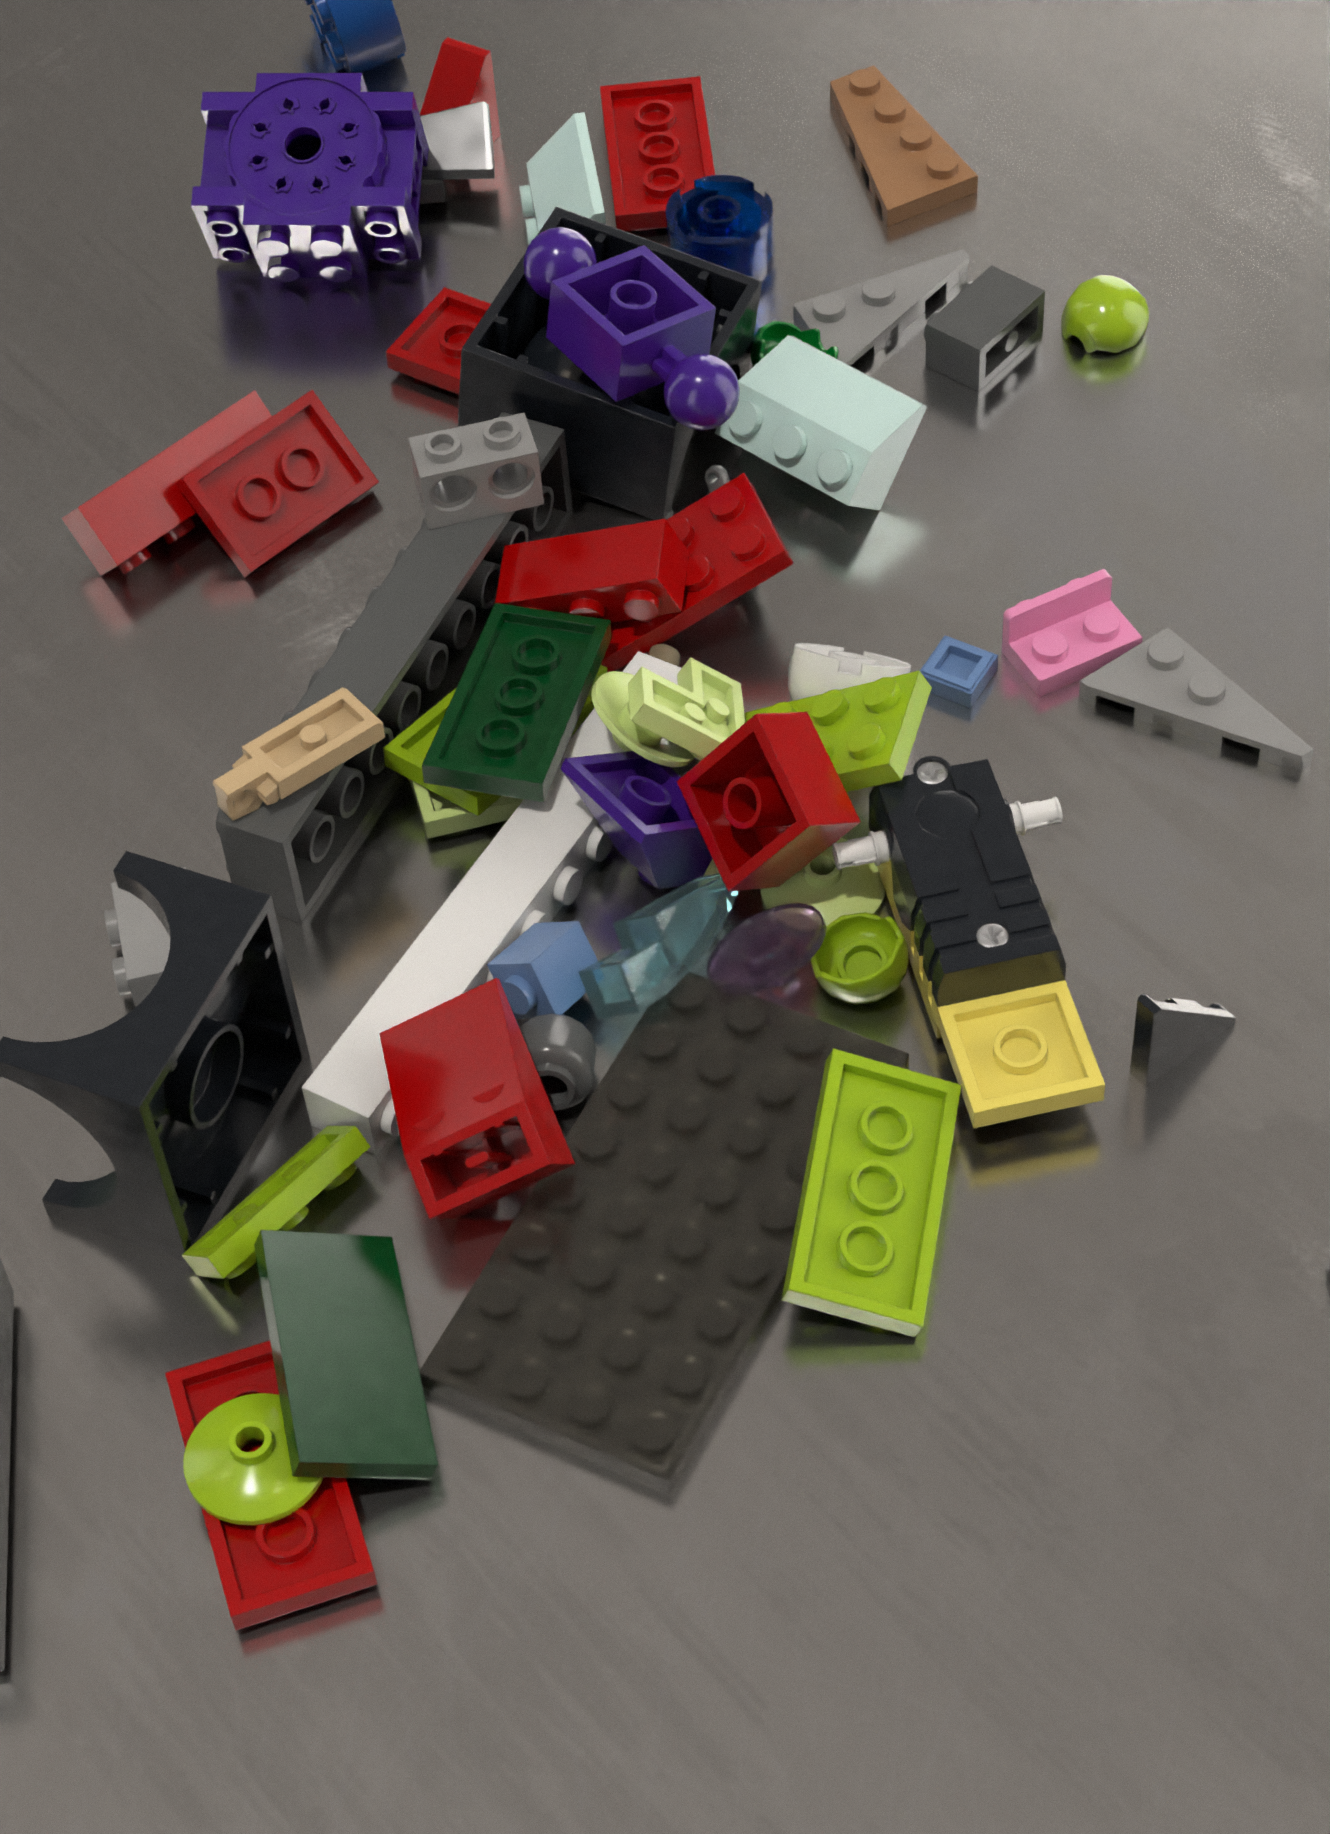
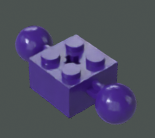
M564 227L547 229L531 241L524 256V273L530 287L541 297L550 300L546 338L616 402L665 382V404L672 417L681 425L689 429L704 431L717 428L729 420L737 408L740 387L733 369L722 359L709 354L716 311L715 306L645 245L597 263L596 254L590 242L573 229Z

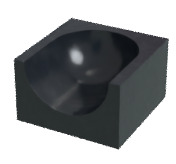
M555 207L538 234L556 227L573 229L590 242L596 254L597 263L645 245L716 307L709 354L725 361L733 369L738 380L749 371L751 346L754 339L762 287L761 280ZM524 254L461 349L458 427L498 418L502 412L512 415L525 413L527 419L562 428L565 432L571 489L654 520L665 519L672 508L677 479L694 430L678 423L668 411L664 399L665 382L616 402L546 338L550 300L538 295L527 282L524 273Z

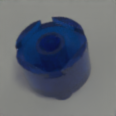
M711 175L694 180V189L682 195L680 189H678L671 195L666 205L667 241L669 248L761 281L769 275L775 262L773 202L766 191L765 196H762L755 191L754 182L743 177Z

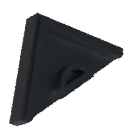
M1144 993L1141 994L1137 1000L1130 1073L1145 1087L1149 1086L1233 1026L1236 1018L1222 1005L1213 1003L1209 1007H1202L1196 1001L1167 998L1165 1002L1154 1001Z

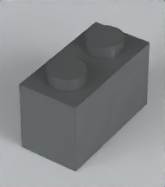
M991 265L974 281L965 284L958 296L941 311L934 312L928 319L923 333L924 340L926 341L925 366L977 392L981 391L1043 333L1045 290Z

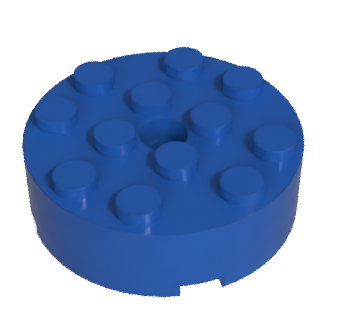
M304 0L307 6L310 5L312 14L309 15V19L320 44L327 41L324 44V48L335 72L345 69L346 73L363 74L405 56L406 45L392 0Z

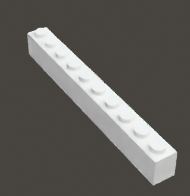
M638 651L623 670L625 673L635 675L642 666L678 685L677 674L681 667ZM595 708L570 739L545 801L538 802L524 799L304 1083L302 1091L312 1126L323 1130L326 1126H356L371 1146L367 1152L377 1156L391 1136L399 1135L379 1033L494 979L487 964L534 923L551 922L563 905H570L575 900L581 889L583 878L596 861L601 862L607 857L613 845L612 841L560 769L565 758L625 752L615 743L612 733L602 722Z

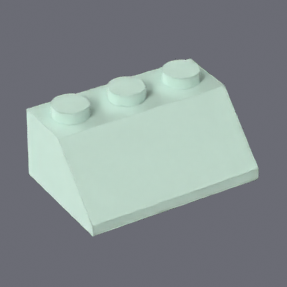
M585 112L575 113L526 163L529 185L519 186L523 218L533 217L525 219L528 246L537 236L555 207L606 224Z
M788 335L738 380L740 397L737 408L729 420L717 427L715 434L847 506L880 511L927 406L794 336Z

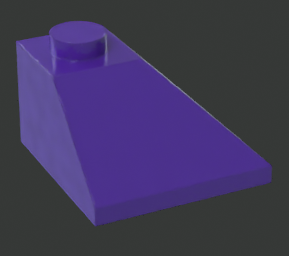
M633 751L565 758L560 769L617 850L637 868L639 876L645 882L658 889L701 882L712 860V856L676 782L681 778L679 774L671 767L654 763Z

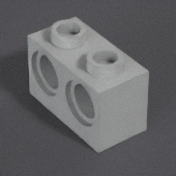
M525 413L494 418L488 421L408 438L416 491L428 530L544 504L538 450Z

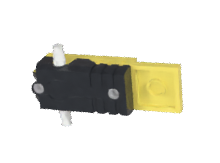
M926 756L915 763L913 774L903 775L900 781L877 785L872 788L869 794V834L865 837L833 843L832 852L836 868L841 870L842 868L874 863L877 866L896 923L908 944L909 961L936 1039H943L958 1084L961 1085V1094L973 1128L1103 1101L1105 1082L1065 981L1066 961L1017 836L1020 834L1022 836L1026 835L1027 830L1042 828L1052 824H1061L1063 815L1058 798L1053 797L1052 799L1024 804L1015 801L1009 804L1002 797L988 759L950 766L948 761L941 757Z

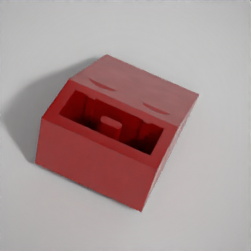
M499 978L492 979L379 1033L403 1154L429 1219L459 1218L575 1165Z

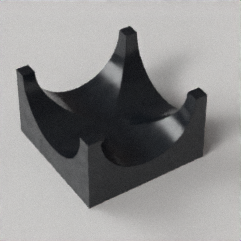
M126 851L113 870L118 888L142 900L159 918L170 936L168 960L157 984L131 1012L109 1026L93 1033L53 1042H29L3 1036L0 1040V1077L37 1093L66 1112L100 1144L115 1171L106 1176L90 1181L67 1182L55 1179L42 1199L48 1215L186 1262L182 1254L208 1231L306 1065L310 1055L271 895Z

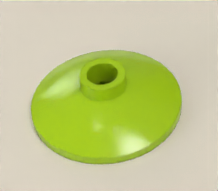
M249 1394L231 1399L209 1412L195 1427L184 1452V1476L195 1501L202 1509L215 1518L237 1525H261L280 1520L292 1514L314 1495L324 1478L292 1476L280 1397L277 1394ZM263 1442L262 1446L255 1451L244 1452L240 1450L249 1443Z

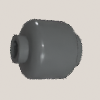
M552 1013L535 1016L524 1022L520 1027V1031L553 1111L567 1110L581 1103L591 1090L594 1075L596 1046L590 1031L581 1022L569 1016Z

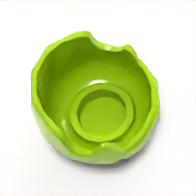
M1099 275L1080 283L1066 302L1061 316L1062 334L1065 339L1071 338L1072 335L1078 337L1088 353L1096 350L1118 353L1134 347L1146 332L1149 322V309L1146 299L1130 283L1113 275Z
M867 912L838 917L821 930L813 949L809 952L814 975L821 987L830 996L852 1005L878 1002L894 992L906 976L909 962L908 944L895 920L891 916L881 918L878 915Z

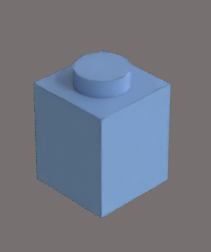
M579 921L534 923L487 964L493 978H499L515 1019H531L535 1016L551 1013L562 1015L605 976Z

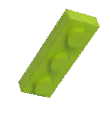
M326 1126L184 1252L182 1257L197 1276L224 1279L225 1277L232 1279L239 1276L257 1261L254 1244L260 1230L289 1231L298 1225L309 1213L306 1205L323 1189L329 1191L347 1181L357 1169L354 1161L371 1146L356 1126Z

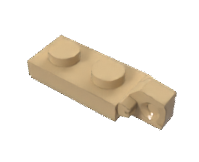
M340 688L242 746L243 756L232 765L234 769L213 780L218 807L234 821L259 809L262 802L270 805L278 802L279 798L281 800L384 739L383 722L346 688Z

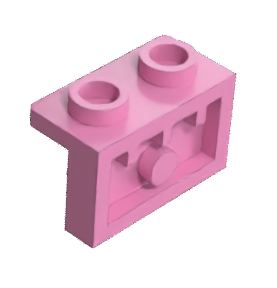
M1105 569L1082 578L1073 579L1066 585L1033 599L1023 600L1004 612L1002 653L1038 697L1085 678L1142 643L1143 637L1111 601L1112 577Z

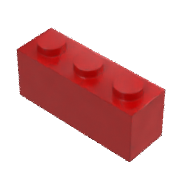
M666 519L505 545L495 603L611 620V623L632 619L649 620L658 615L682 612L689 551Z

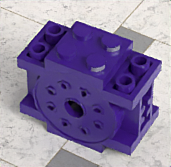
M257 73L255 92H202L201 113L206 123L201 185L193 186L191 207L214 259H222L231 263H241L248 259H256L263 278H272L281 282H292L298 278H324L331 282H345L351 278H367L368 259H377L389 264L400 263L405 259L420 260L422 240L418 230L422 166H428L429 146L413 92H368L362 73Z

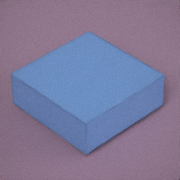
M945 635L920 672L931 685V694L971 709L998 670V655Z

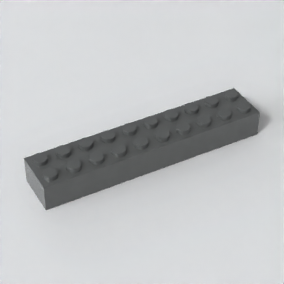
M502 412L499 417L511 416L512 414ZM527 419L539 455L543 505L428 530L425 517L423 518L420 530L408 547L404 546L400 549L392 570L381 586L374 587L370 592L365 609L352 627H347L342 632L337 649L323 668H319L314 672L310 679L308 690L294 710L288 711L280 724L343 687L351 692L383 722L385 738L281 800L279 798L278 802L270 805L262 802L259 809L234 821L219 809L216 818V830L220 836L226 860V869L230 875L231 883L271 895L277 916L298 923L303 922L400 775L385 766L383 747L457 688L495 605L504 546L558 537L573 514L564 429Z

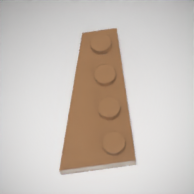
M874 65L830 81V99L847 137L853 140L856 158L860 167H865L869 176V187L874 198L880 201L882 216L887 227L978 192V175Z

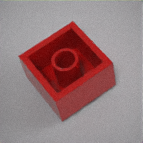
M808 712L755 714L676 781L728 892L780 887L832 846L833 843L837 842L861 823Z

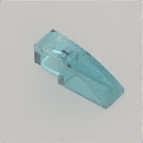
M720 873L698 877L613 923L622 948L578 972L597 1020L640 1013L676 986L694 968L715 940L733 907L739 891L728 892Z

